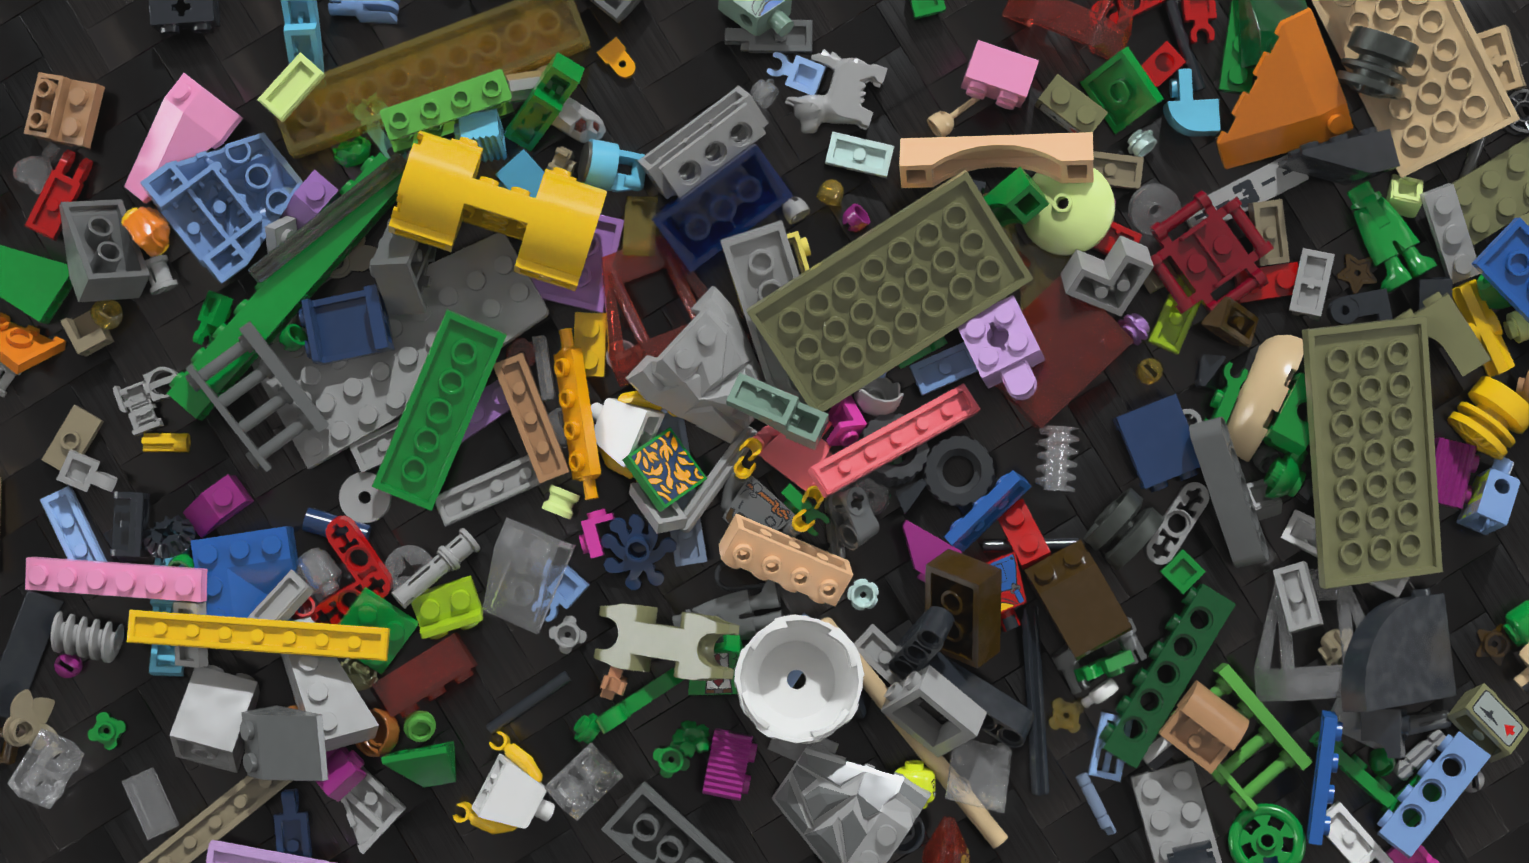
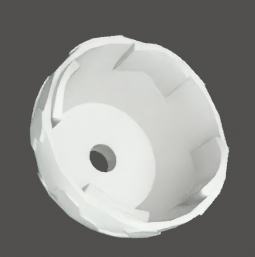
M796 614L775 618V621L760 630L739 654L735 668L734 683L738 692L740 706L744 714L755 724L756 729L772 739L802 744L819 742L848 723L858 709L864 676L860 654L847 635L840 628H836L830 623ZM793 670H799L805 675L806 682L800 689L791 688L787 682V677Z

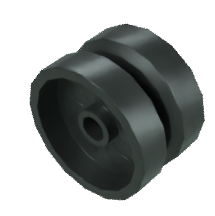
M1132 488L1126 490L1099 515L1083 538L1094 550L1103 549L1114 540L1106 550L1104 559L1116 570L1123 567L1143 548L1165 519L1153 507L1144 509L1134 518L1142 506L1143 498Z

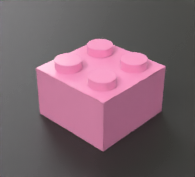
M978 40L961 88L967 90L966 94L968 96L981 100L986 96L997 100L996 105L1010 110H1013L1014 107L1020 108L1027 97L1039 61Z

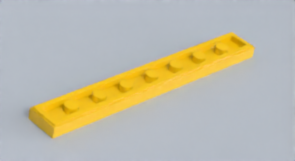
M129 610L127 642L387 661L390 628Z

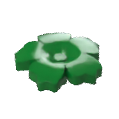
M686 720L680 725L681 729H677L676 733L672 736L673 744L681 745L680 750L684 753L685 757H693L695 749L698 753L708 752L711 746L708 740L709 728L704 724L696 727V722Z

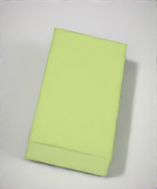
M300 52L257 100L283 123L326 75Z

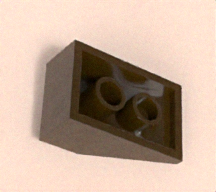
M1081 539L1024 570L1031 589L1076 661L1133 630L1132 625Z

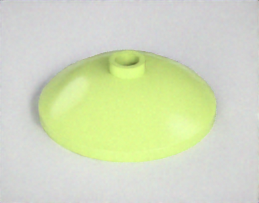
M1093 168L1094 183H1060L1040 173H1036L1032 177L1049 202V205L1028 223L1022 224L1028 237L1038 247L1052 254L1069 256L1073 255L1076 249L1082 252L1090 250L1105 237L1114 219L1115 199L1109 183L1098 170ZM1068 199V206L1060 209L1058 207L1059 201Z

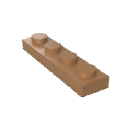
M524 353L495 363L494 370L539 483L541 484L569 473L570 469Z

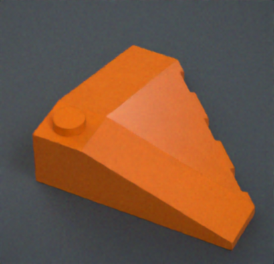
M1310 8L1279 22L1274 32L1279 38L1271 53L1264 51L1256 65L1253 74L1257 76V79L1249 94L1244 91L1242 92L1231 112L1236 118L1229 132L1221 131L1216 140L1225 169L1287 153L1309 142L1318 141L1323 143L1328 141L1329 138L1353 129L1347 101Z

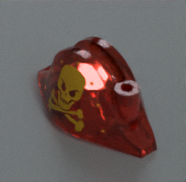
M943 817L923 851L922 863H970L969 851L955 818Z

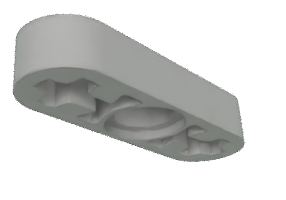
M1198 482L1187 483L1177 493L1163 515L1165 518L1163 523L1145 544L1144 553L1151 563L1166 564L1175 556L1208 504L1209 492L1203 484ZM1198 489V497L1201 498L1200 503L1193 502L1188 509L1194 512L1192 517L1186 511L1176 508L1179 503L1184 507L1189 501V497L1186 495L1187 491ZM1174 514L1181 515L1185 520V527L1179 533L1172 532L1168 527V520ZM1161 530H1163L1169 537L1177 538V541L1174 544L1171 540H1168L1164 546L1167 555L1159 556L1156 559L1154 557L1155 550L1152 549L1153 544L1160 545L1165 537L1159 535Z

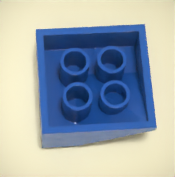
M291 526L191 541L194 568L208 569L207 601H204L206 602V615L248 618L291 569L300 576L294 528Z

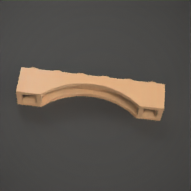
M1093 132L901 138L899 161L901 188L935 187L964 170L968 172L992 167H1021L1025 170L1046 175L1060 183H1094Z

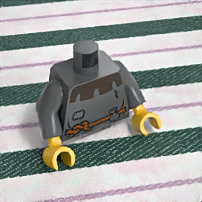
M741 456L734 465V471L723 488L720 507L724 513L722 518L730 524L735 514H739L794 538L815 524V520L809 524L802 520V514L807 511L806 509L801 510L795 515L751 475L757 466L755 462L750 469H747L742 465V460L745 456Z

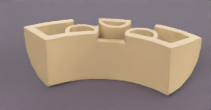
M1276 335L1266 339L1258 348L1252 367L1226 423L1237 456L1247 462L1250 461L1265 437L1274 411H1279L1289 391L1287 387L1294 372L1298 370L1304 355L1303 339L1292 335Z

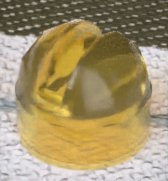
M830 179L820 186L817 198L828 205L840 206L844 196V189L840 182Z
M1153 358L1141 361L1136 368L1138 379L1145 384L1157 382L1163 374L1162 365ZM1148 363L1158 375L1154 378L1144 365Z

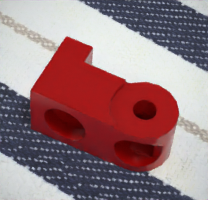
M1166 41L1141 66L1157 88L1176 73L1186 61Z

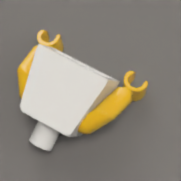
M638 391L622 393L618 399L607 398L604 405L598 402L591 405L593 422L596 423L594 427L596 443L599 446L598 450L606 466L629 479L634 476L622 459L656 437L665 413L661 412L662 407L646 401ZM668 411V413H669L671 416L677 417V416L671 414L670 411Z
M497 732L504 738L503 745L497 747L492 742H489V745L496 751H504L505 756L499 753L473 805L469 802L457 804V806L463 807L466 810V816L462 817L455 814L453 819L459 823L469 820L472 826L491 834L512 832L517 827L526 829L533 816L548 821L554 812L555 805L543 799L547 788L541 783L543 775L532 756L518 745L510 744V738L507 734Z

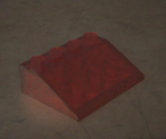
M1061 275L1022 310L1046 360L1031 367L1037 380L1036 392L1029 399L1016 400L1009 395L1003 382L995 385L1036 429H1041L1134 342L1104 309L1066 294Z

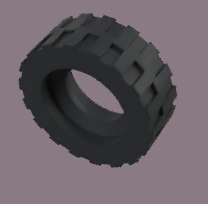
M890 413L876 416L874 420H871L866 425L857 441L905 415ZM927 442L907 452L903 462L899 464L887 463L867 474L866 477L868 479L871 478L878 485H885V487H899L905 482H910L922 470L928 460L929 447Z
M952 436L938 442L927 454L928 460L923 466V480H925L926 488L931 492L932 496L946 505L965 506L972 504L984 496L992 485L994 475L993 460L989 456L988 450L977 440L966 436ZM952 456H964L973 465V478L963 487H954L948 484L943 477V465Z

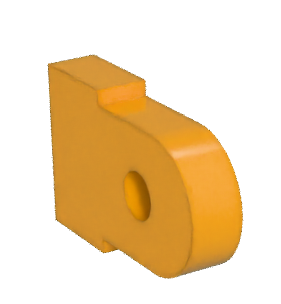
M615 37L600 49L597 54L606 65L609 64L619 77L630 78L635 73V63L626 53L625 46ZM625 62L626 66L620 67L619 64Z

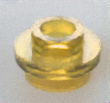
M115 300L97 301L90 310L94 323L104 329L118 327L123 318L122 308Z

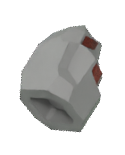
M570 97L566 100L561 112L551 124L581 143H586L590 139L600 140L606 132L604 123L598 115Z

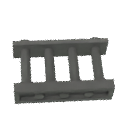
M249 321L239 328L242 333L238 337L240 341L199 371L191 363L186 367L189 374L185 378L196 392L201 389L204 391L249 449V452L245 455L256 469L262 466L267 472L272 467L267 460L269 456L304 430L308 429L310 431L315 428L320 433L329 426V423L255 326ZM255 350L262 359L258 363L260 367L218 397L206 381L247 351L251 353ZM275 376L282 385L278 389L279 393L238 423L227 409V406L265 378L271 379ZM295 402L302 411L298 415L299 419L258 448L247 435V432L286 403L290 405Z

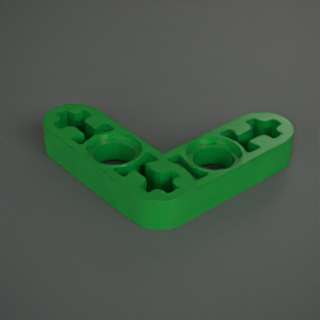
M673 667L602 713L595 719V722L602 733L605 734L628 719L631 714L685 679L674 677L675 667Z

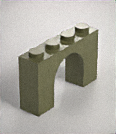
M1438 291L1422 301L1425 305L1422 309L1415 313L1409 309L1395 318L1427 317L1428 337L1435 339L1444 347L1462 376L1491 360L1448 293L1442 296Z

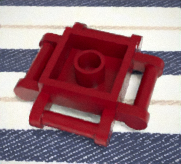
M1201 190L1193 196L1194 200L1161 223L1157 221L1149 227L1151 233L1163 248L1151 257L1154 265L1153 271L1178 304L1175 307L1180 314L1199 301L1210 313L1225 296L1238 302L1257 287L1262 289L1269 284L1265 274L1254 262L1273 250L1274 247L1269 240L1266 242L1240 207L1242 202L1237 196L1216 210L1208 195ZM1202 210L1207 218L1172 242L1168 233ZM1229 213L1255 248L1250 254L1246 252L1223 220V217ZM1167 258L1192 293L1191 296L1188 297L1163 263L1164 259ZM1245 270L1249 276L1247 280L1217 301L1213 299L1210 293Z

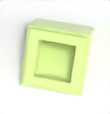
M1392 174L1386 200L1400 216L1416 217L1422 206L1420 194L1423 193V180L1406 176L1400 178L1399 175Z

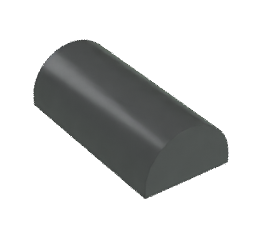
M645 781L631 794L601 829L637 863H734Z

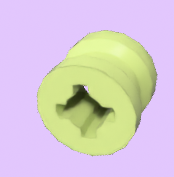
M551 484L549 499L543 503L542 509L571 520L573 516L572 507L574 503L579 501L580 496Z

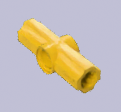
M1476 279L1453 288L1452 299L1491 358V360L1483 364L1488 377L1499 375L1515 367L1501 336L1503 335V330L1493 310L1488 308L1486 301L1481 300L1477 290Z

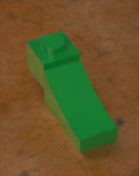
M557 52L542 72L541 77L518 113L506 128L504 136L531 152L559 115L566 100L580 83L585 68Z

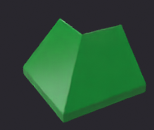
M454 741L394 751L381 757L383 765L422 787L456 782Z

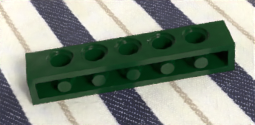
M1197 584L1195 588L1191 586L1187 590L1181 601L1185 605L1179 615L1174 613L1165 627L1168 633L1163 642L1158 640L1151 649L1148 657L1152 660L1146 670L1141 668L1132 681L1135 688L1129 697L1124 695L1115 709L1119 713L1117 719L1113 724L1108 722L1099 735V739L1102 740L1099 748L1131 768L1137 769L1236 605L1205 584ZM1196 610L1204 616V624L1199 629L1193 627L1190 622V617ZM1178 638H1183L1188 644V650L1183 656H1179L1174 651V643ZM1162 665L1168 666L1172 673L1171 679L1167 683L1160 682L1157 677V671ZM1146 692H1150L1155 698L1154 707L1148 711L1143 709L1140 703L1142 695ZM1133 719L1137 722L1139 730L1136 736L1129 738L1124 733V725L1127 721Z

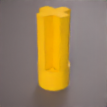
M144 433L142 437L143 452L190 451L191 441L189 433Z

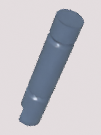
M1084 772L1076 776L1075 778L1079 786L1082 787L1081 790L1095 818H1097L1100 828L1105 829L1107 835L1115 834L1117 831L1109 815H1107V811L1093 783H1091L1088 773Z

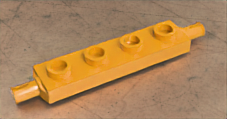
M572 328L560 329L562 349L553 356L555 362L554 371L557 375L559 388V403L562 407L564 420V435L567 439L569 452V467L572 471L573 480L583 481L585 500L597 499L599 497L595 479L601 475L582 348L574 346Z

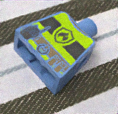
M1507 458L1502 460L1494 459L1492 468L1485 470L1475 477L1472 484L1470 501L1468 504L1463 505L1456 523L1484 535L1507 525L1520 485L1519 479L1510 476L1514 465L1513 461Z

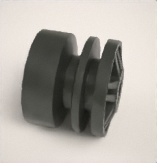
M1354 26L1347 47L1358 53L1359 57L1358 59L1342 58L1341 64L1353 69V73L1339 70L1336 74L1338 80L1346 84L1350 89L1374 98L1399 100L1402 91L1391 86L1390 82L1406 84L1407 79L1395 72L1396 66L1411 68L1419 46L1379 30Z

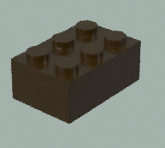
M947 549L926 564L925 612L930 607L938 606L948 610L954 617V623L938 652L977 669L1000 652L1001 568L951 549Z

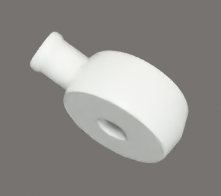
M1112 678L1105 680L1091 690L1088 696L1082 698L1081 703L1085 708H1088L1093 703L1099 704L1119 689L1117 683Z

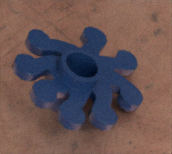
M639 514L630 516L629 525L632 529L629 531L625 520L622 518L611 520L610 529L618 533L623 545L619 543L617 537L612 533L603 535L601 545L604 548H611L614 554L622 559V561L618 562L613 557L606 558L604 563L605 570L609 573L631 570L625 581L626 586L631 590L640 588L642 582L639 575L643 570L646 572L650 584L654 586L661 585L664 582L665 575L663 572L655 570L654 562L660 560L666 552H674L677 549V542L673 538L667 537L661 541L657 548H653L656 545L658 534H656L650 523L648 529L644 528L645 520Z

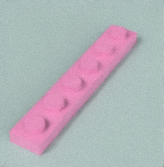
M28 557L26 558L25 590L204 602L207 601L208 569Z

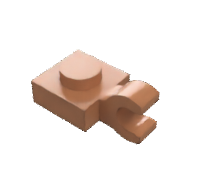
M610 667L608 675H604L600 686L603 689L601 697L613 700L616 694L623 696L628 679L622 676L625 669Z

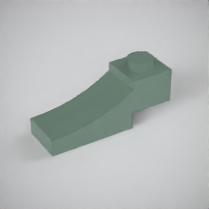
M739 373L726 400L728 406L760 420L785 435L787 439L813 450H816L828 424L827 413L799 402V397L742 373Z

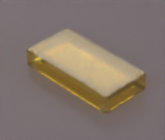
M626 196L623 255L655 256L658 197Z

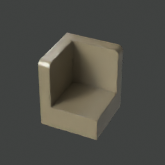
M92 309L73 320L69 318L61 320L79 355L87 357L114 342L100 313L96 309Z

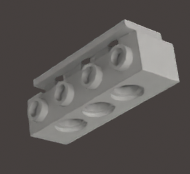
M737 86L638 160L656 189L666 199L676 195L680 198L765 135L766 132L763 127L769 123L752 96L743 88Z

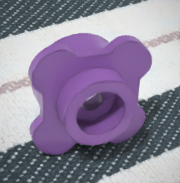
M1127 314L1124 316V320L1120 319L1117 324L1122 336L1129 342L1139 345L1141 344V339L1146 340L1148 338L1149 325L1139 314Z

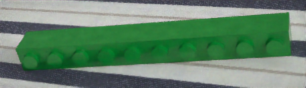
M381 152L376 157L370 156L361 166L360 170L363 172L356 180L350 179L339 192L341 197L334 205L329 203L323 208L318 216L320 218L319 222L313 228L308 227L301 233L297 239L299 244L291 253L289 251L285 252L276 263L278 268L270 277L268 275L264 276L255 286L257 292L250 300L244 299L233 312L235 317L228 325L223 323L212 335L213 342L206 349L202 347L194 354L191 362L199 371L240 341L238 337L242 333L239 328L251 321L268 345H270L295 317L299 309H302L301 301L310 299L332 275V272L345 260L346 256L354 250L396 202L403 171ZM255 350L251 353L247 351L206 382L219 397L233 387L258 359V353ZM181 371L170 382L169 386L171 389L167 394L194 418L203 421L215 406L202 389L196 392L185 378L189 372L186 371L184 373Z

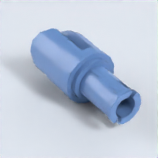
M329 0L333 3H328V10L331 16H356L361 23L397 24L398 18L396 15L399 13L398 3L400 0Z

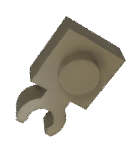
M562 146L561 148L557 147L555 150L556 154L552 162L548 164L547 169L552 170L553 167L562 168L571 172L572 176L577 162L573 161L575 158L574 153Z

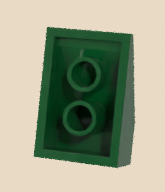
M1238 0L1241 67L1255 68L1264 51L1271 53L1279 38L1274 33L1279 22L1307 9L1305 0Z

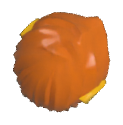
M140 207L138 209L132 208L124 214L121 220L122 226L128 230L134 242L150 257L162 255L168 249L169 222L166 221L165 216L159 213L158 210L150 207Z

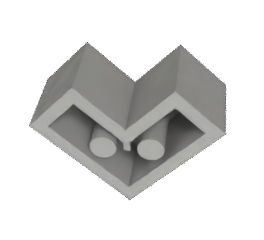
M1119 236L1105 260L1076 249L1061 272V278L1066 294L1122 316L1154 265L1147 246Z

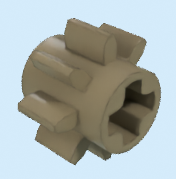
M1332 629L1321 638V645L1323 647L1319 648L1318 651L1330 668L1335 664L1339 668H1343L1345 654L1353 636L1349 629L1344 633L1340 629Z

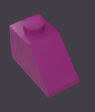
M227 474L202 492L183 514L190 520L198 535L204 538L254 500L236 475Z
M907 520L902 524L913 569L920 572L917 578L925 582L926 564L947 549L962 553L959 549Z

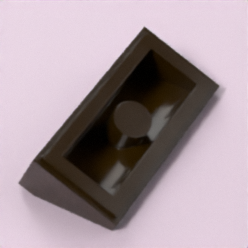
M1225 296L1204 318L1201 325L1229 344L1250 347L1259 319L1232 298Z

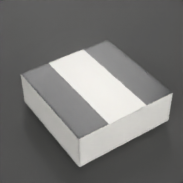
M1158 733L1144 755L1143 760L1152 771H1155L1174 756L1178 750Z

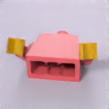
M829 420L822 437L832 425ZM767 425L752 438L746 439L740 445L739 451L744 447L751 449L752 455L748 458L749 461L760 456L805 491L802 498L803 503H805L808 497H812L817 502L814 509L820 507L824 497L807 471L810 467L832 456V453L829 451L831 446L827 442L820 439L816 450H813L787 439L785 435Z

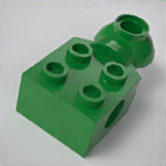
M1304 373L1293 375L1287 387L1289 391L1279 411H1274L1273 418L1267 427L1268 431L1262 440L1264 444L1285 454L1283 458L1277 457L1274 459L1264 477L1263 483L1267 485L1264 496L1267 498H1280L1285 495L1293 498L1301 488L1306 477V472L1301 470V466L1309 453L1305 449L1308 444L1310 445ZM1298 406L1303 411L1304 416L1302 420L1297 415Z

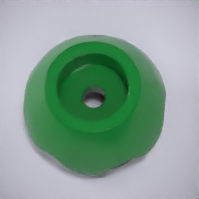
M357 136L352 142L343 141L339 144L338 149L333 148V158L338 164L346 168L359 165L369 158L371 143L369 140H366V137L363 138L361 136Z

